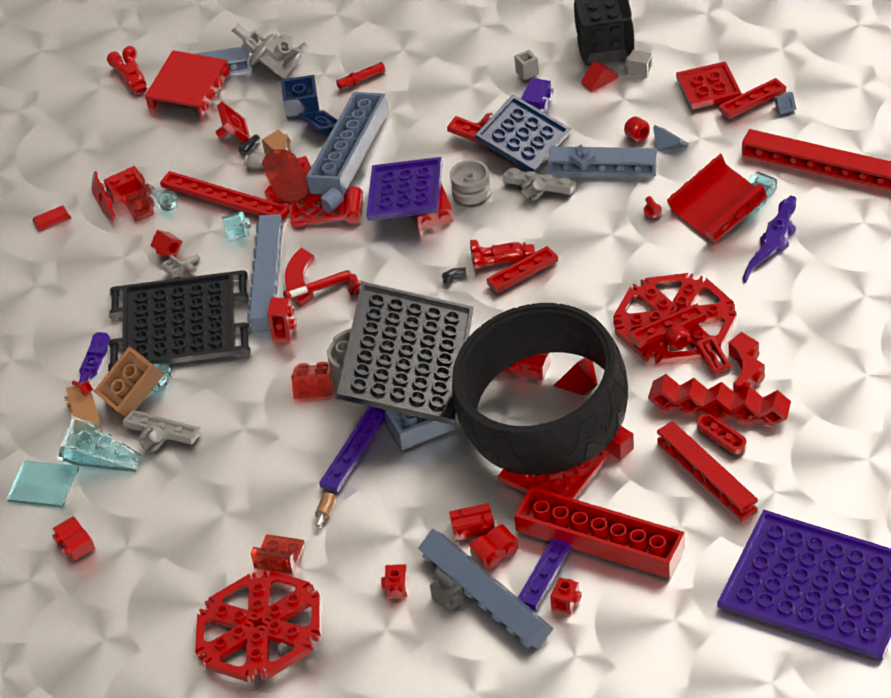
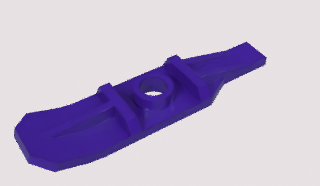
M97 332L92 336L89 349L79 369L80 383L90 382L98 374L109 348V340H111L107 333Z

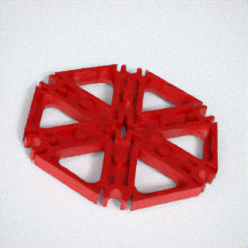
M689 273L648 277L645 280H640L641 286L633 284V289L630 286L613 315L616 335L642 359L645 355L646 361H649L651 357H655L656 364L660 361L661 364L703 360L695 343L711 335L699 325L724 322L718 335L714 336L722 349L737 321L734 301L707 278L704 282L703 276H700L698 280H694L693 273L690 275ZM680 282L682 285L673 301H671L656 288L657 284ZM705 289L709 290L720 300L715 304L699 305L707 314V320L687 328L691 334L689 345L693 347L692 350L671 352L669 351L671 346L665 340L656 341L639 349L630 338V331L694 305L701 291ZM637 298L651 311L627 313L626 309L631 300ZM708 342V344H709V346L711 347V349L715 352V350H714V348L712 347L711 343Z
M266 570L263 571V576L257 578L255 572L252 573V578L250 573L209 597V601L204 602L208 609H199L200 615L197 613L195 653L198 659L202 661L203 666L208 670L248 682V676L251 682H254V677L260 674L262 680H265L266 675L269 679L311 653L310 650H314L311 641L319 642V636L321 637L322 599L319 592L315 591L314 586L308 581L270 571L269 577ZM274 582L295 587L292 593L271 605V586ZM242 587L249 588L248 610L223 602L225 597L238 591V589ZM311 607V623L308 626L303 627L286 622ZM212 622L231 628V630L212 641H205V626L207 623ZM270 641L284 643L294 648L279 659L269 661ZM247 645L246 662L244 665L234 666L221 661Z

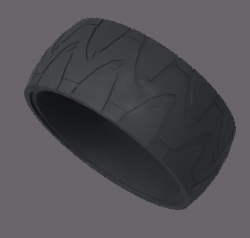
M560 303L522 305L492 317V319L483 323L481 327H478L467 338L463 347L458 352L453 367L452 396L454 407L467 438L479 453L492 464L509 472L523 475L560 473L591 460L605 449L618 433L625 418L628 401L626 367L612 336L602 323L595 317L593 318L589 313ZM544 353L575 354L595 362L605 370L599 386L585 403L568 415L548 423L531 426L507 425L491 420L477 410L482 394L499 373L512 364L534 355Z

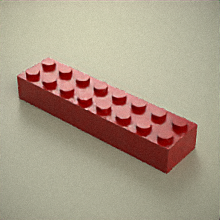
M533 486L529 488L514 515L516 532L549 542L552 538L570 543L572 549L669 579L685 550V532Z

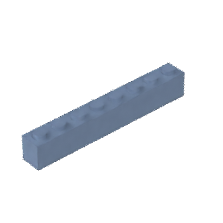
M281 214L259 215V223H256V233L258 235H255L254 238L256 246L253 249L255 261H252L254 274H251V284L253 287H250V297L252 299L248 301L250 313H247V322L251 324L252 332L271 331L267 311L271 297H278L283 238Z
M432 528L418 547L424 553L422 557L430 563L434 562L437 565L436 569H440L444 574H448L457 584L461 585L464 588L463 593L471 599L476 598L478 600L477 605L485 611L489 610L492 612L491 617L499 623L503 622L506 625L505 629L515 636L517 634L520 637L519 641L528 648L533 646L539 649L554 629L443 533Z

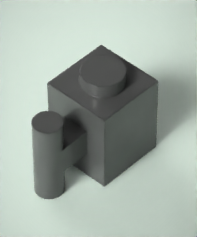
M440 569L435 570L433 575L437 580L430 584L431 597L449 612L464 601L462 587Z

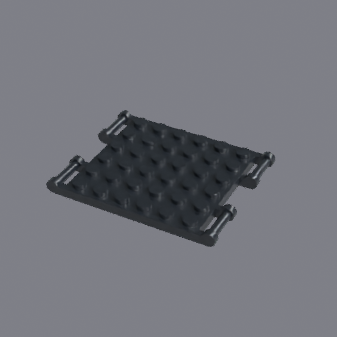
M240 270L110 288L111 310L109 311V317L112 320H118L120 317H123L122 338L109 340L110 363L108 364V371L118 361V349L122 347L123 355L129 346L155 366L237 355L248 357L251 354V348L248 343L250 325L246 322L235 323L234 302L245 304L249 301L246 289L248 273ZM234 280L239 281V293H234ZM123 295V307L119 308V297ZM237 332L241 333V346H236L235 333Z

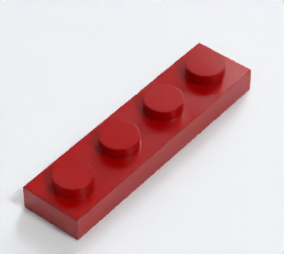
M774 78L720 104L719 111L730 120L773 99L775 96L785 93L786 86L777 78Z
M546 246L486 279L487 284L499 294L558 262V255Z

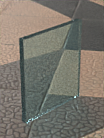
M24 460L7 497V501L63 508L79 467Z

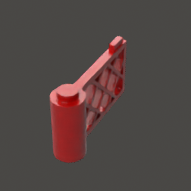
M357 186L349 187L343 196L344 201L334 210L340 212L338 215H331L334 211L331 213L324 211L322 204L319 206L315 205L321 201L323 195L293 198L291 226L295 228L305 227V225L342 220L355 224L361 220L363 190ZM306 203L302 208L298 207V204ZM310 207L314 209L310 213L306 212ZM318 212L322 214L320 217H313ZM301 214L305 216L302 219L296 220V218L299 217Z

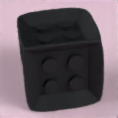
M574 0L577 41L583 62L591 65L593 61L605 64L626 60L632 50H635L634 26L629 0Z

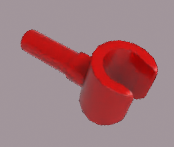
M75 380L72 381V385L79 387L83 396L87 395L89 391H94L89 381L83 383Z

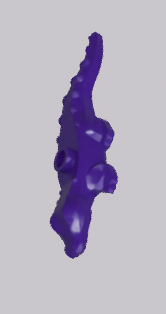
M790 195L779 203L777 216L768 222L766 232L760 236L761 248L755 253L746 267L742 278L744 283L748 281L750 274L760 263L772 256L776 251L782 252L789 247L787 237L796 232V226L790 220L796 209L797 199L795 196Z

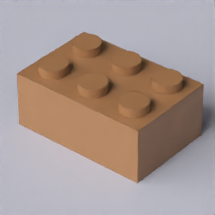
M129 346L93 392L126 417L131 410H136L163 377L164 373Z

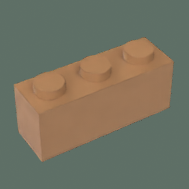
M77 386L66 388L68 396H65L67 408H72L68 412L71 421L75 420V423H72L74 433L79 434L81 441L103 435L91 391L83 396L80 388Z

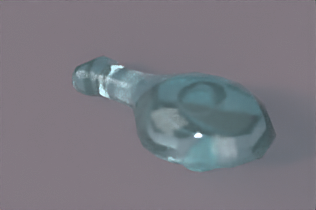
M147 185L145 193L156 197L159 206L163 210L172 211L177 207L178 198L173 191H158L153 185Z

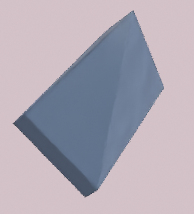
M654 125L653 131L657 151L687 147L689 145L687 141L665 128Z

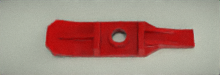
M94 171L91 183L92 193L102 211L107 213L111 222H114L116 215L112 208V198L105 192L104 184L100 183L97 171Z

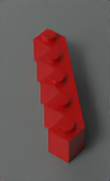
M667 374L652 382L648 399L662 410L670 411V408L681 409V413L697 415L698 412L710 413L721 419H725L728 416L737 418V421L753 423L755 420L765 422V425L774 426L786 420L791 401L778 390L762 397L750 386L737 393L733 392L723 382L707 389L695 378L679 385Z

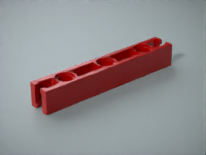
M674 421L657 430V434L661 436L657 439V444L741 522L758 512V508L754 505L758 502V498Z

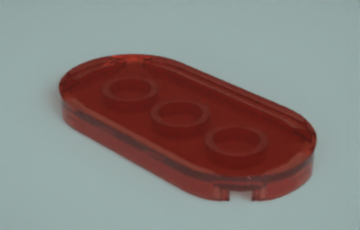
M285 149L273 150L264 157L262 161L263 171L277 200L288 205L303 203L308 198L307 196L310 195L306 175L297 157L291 151Z

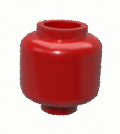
M634 116L625 123L624 133L633 141L642 142L649 136L650 125L642 118Z

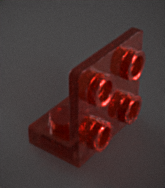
M133 169L132 172L137 190L121 196L133 220L137 222L154 215L153 207H155L153 198L150 197L152 193L149 184H145L142 173L139 174L136 169Z
M318 362L316 365L300 363L294 367L291 375L293 399L332 396L331 373L328 362Z
M265 535L261 548L253 547L250 553L254 569L294 574L305 544L304 540Z

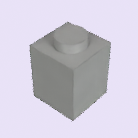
M530 50L514 56L516 73L524 81L539 75L538 58Z
M632 50L625 62V65L628 66V74L648 77L653 67L652 53Z

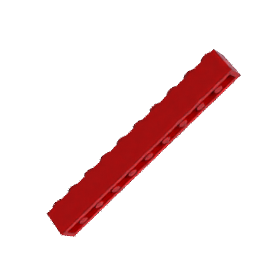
M753 129L748 130L742 141V156L891 190V161Z

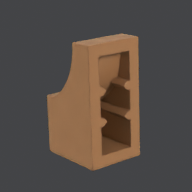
M277 130L263 138L262 144L264 152L284 168L289 162L288 152L291 151V141L287 134Z

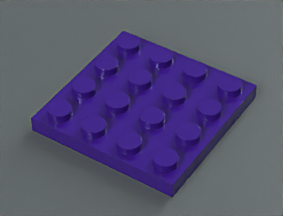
M442 157L372 165L366 212L367 220L438 213L443 167Z

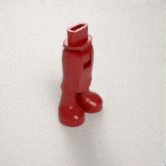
M133 46L125 47L122 51V57L116 51L109 53L107 56L108 64L117 69L118 74L123 77L127 87L136 95L146 92L147 84L145 77L140 71L139 65L135 62L137 58L136 49Z
M470 240L474 270H480L491 265L496 266L501 263L518 262L535 253L534 244L526 245L525 242L522 244L520 242H510L485 248L481 247L477 240Z

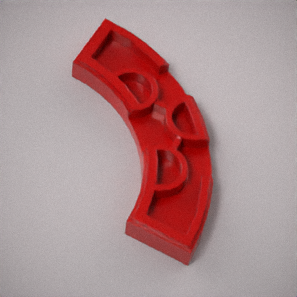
M302 247L292 256L285 270V283L289 291L304 287L303 276L308 266L315 260L314 255ZM305 293L292 299L299 306H302L314 297V293Z

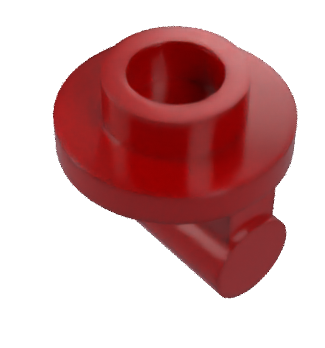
M651 196L646 197L647 205L644 206V214L652 218L659 216L662 213V207Z
M351 274L347 283L349 294H359L362 281H358L356 274Z

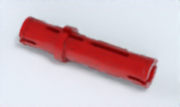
M379 62L359 72L349 73L348 76L336 80L339 90H342L352 85L356 86L363 80L384 73L386 71L385 66L382 62Z

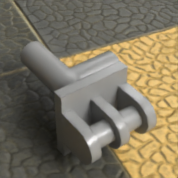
M196 254L179 261L176 257L170 255V259L163 262L161 268L170 274L172 278H183V268H186L190 273L196 272V267L192 264L200 261V256Z

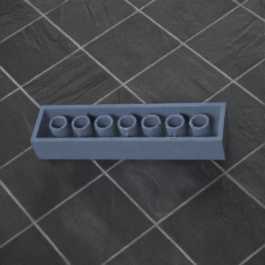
M353 92L306 176L311 194L323 195L334 187L344 196L389 112L386 94Z

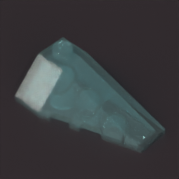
M72 416L60 447L58 460L78 466L136 472L142 456L140 453L124 443L115 441L111 438L112 435L107 432L103 433L92 422Z

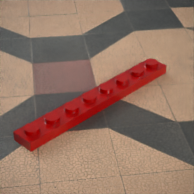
M171 171L160 181V185L163 188L256 216L281 214L283 221L290 213L289 206Z

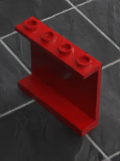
M172 50L145 94L148 108L154 109L159 101L196 107L199 117L203 118L209 110L212 101L215 100L219 89L222 88L226 77L230 74L227 60Z
M719 154L667 199V202L673 213L714 245L768 197L764 186L760 183L756 186L751 184L725 163L723 155Z

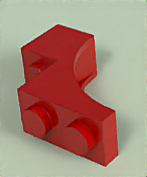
M740 332L728 342L729 356L737 362L741 369L739 377L733 383V392L735 393L748 386L754 388L757 384L762 383L765 378V364L757 360L760 355L759 342Z

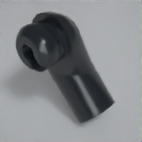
M253 135L245 145L240 144L238 151L244 155L249 154L260 141L259 135Z
M466 267L452 268L444 272L441 277L443 278V283L451 284L453 282L452 278L466 277Z

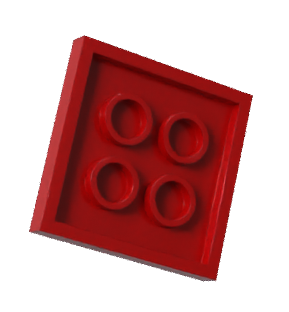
M726 61L676 72V79L691 110L724 103L742 94Z

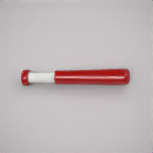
M349 270L342 271L305 284L304 287L291 291L285 290L283 291V297L290 298L291 300L298 295L309 294L348 282L352 273Z

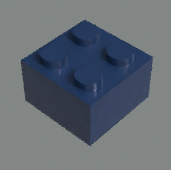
M314 75L281 80L286 117L297 116L298 113L320 111Z

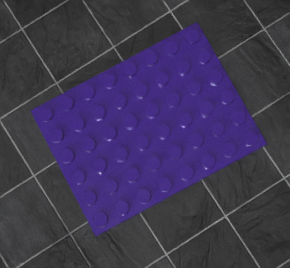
M763 509L717 602V607L883 660L891 642V548Z

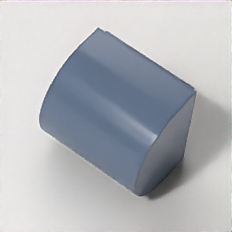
M334 187L321 197L323 210L328 213L334 211L344 201L343 195Z

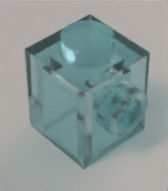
M243 212L222 217L229 242L250 236L248 229L251 228L249 218H245Z

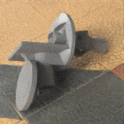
M239 23L231 31L243 40L241 47L252 53L249 62L250 67L261 63L282 79L288 76L308 46L304 42L297 48L292 49L290 43L281 40L276 33H272L264 39L257 30L248 32Z

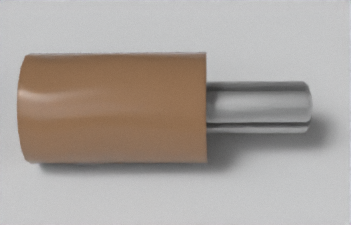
M323 493L315 512L317 517L315 527L321 528L323 522L330 518L337 500L334 494Z

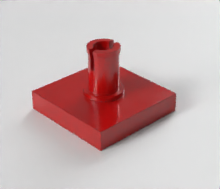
M221 101L217 108L222 126L215 131L216 135L223 140L229 133H232L246 143L251 137L245 118Z

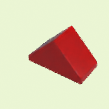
M593 61L581 80V84L593 92L619 76L608 66Z

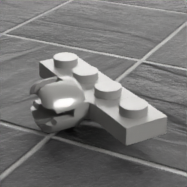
M517 168L508 169L503 175L502 181L521 185L523 187L521 190L522 195L528 200L531 198L532 201L539 199L545 191L570 195L576 189V181H571L568 178L560 179L552 175L536 174L533 171L524 172Z
M131 410L123 419V427L142 432L139 436V443L145 450L150 449V452L158 450L164 441L168 439L192 445L201 434L200 427L136 410Z

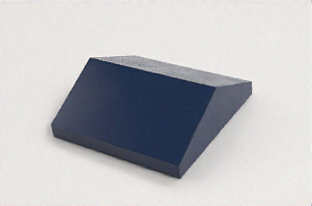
M324 110L298 113L297 116L328 137L338 121Z

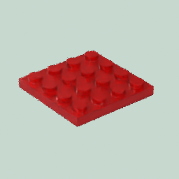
M602 450L598 455L582 465L549 475H523L503 469L498 475V481L526 494L529 488L533 486L577 500L608 460L609 452Z

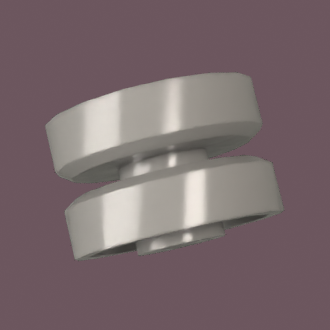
M465 160L452 167L450 171L453 198L457 202L473 205L481 203L489 197L491 192L489 170L484 163L478 160Z

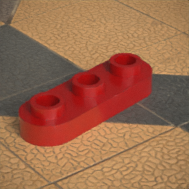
M704 413L697 418L698 430L732 454H742L747 448L746 438L710 413Z

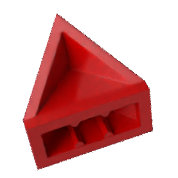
M583 358L553 386L583 396L588 395L598 385L593 361Z

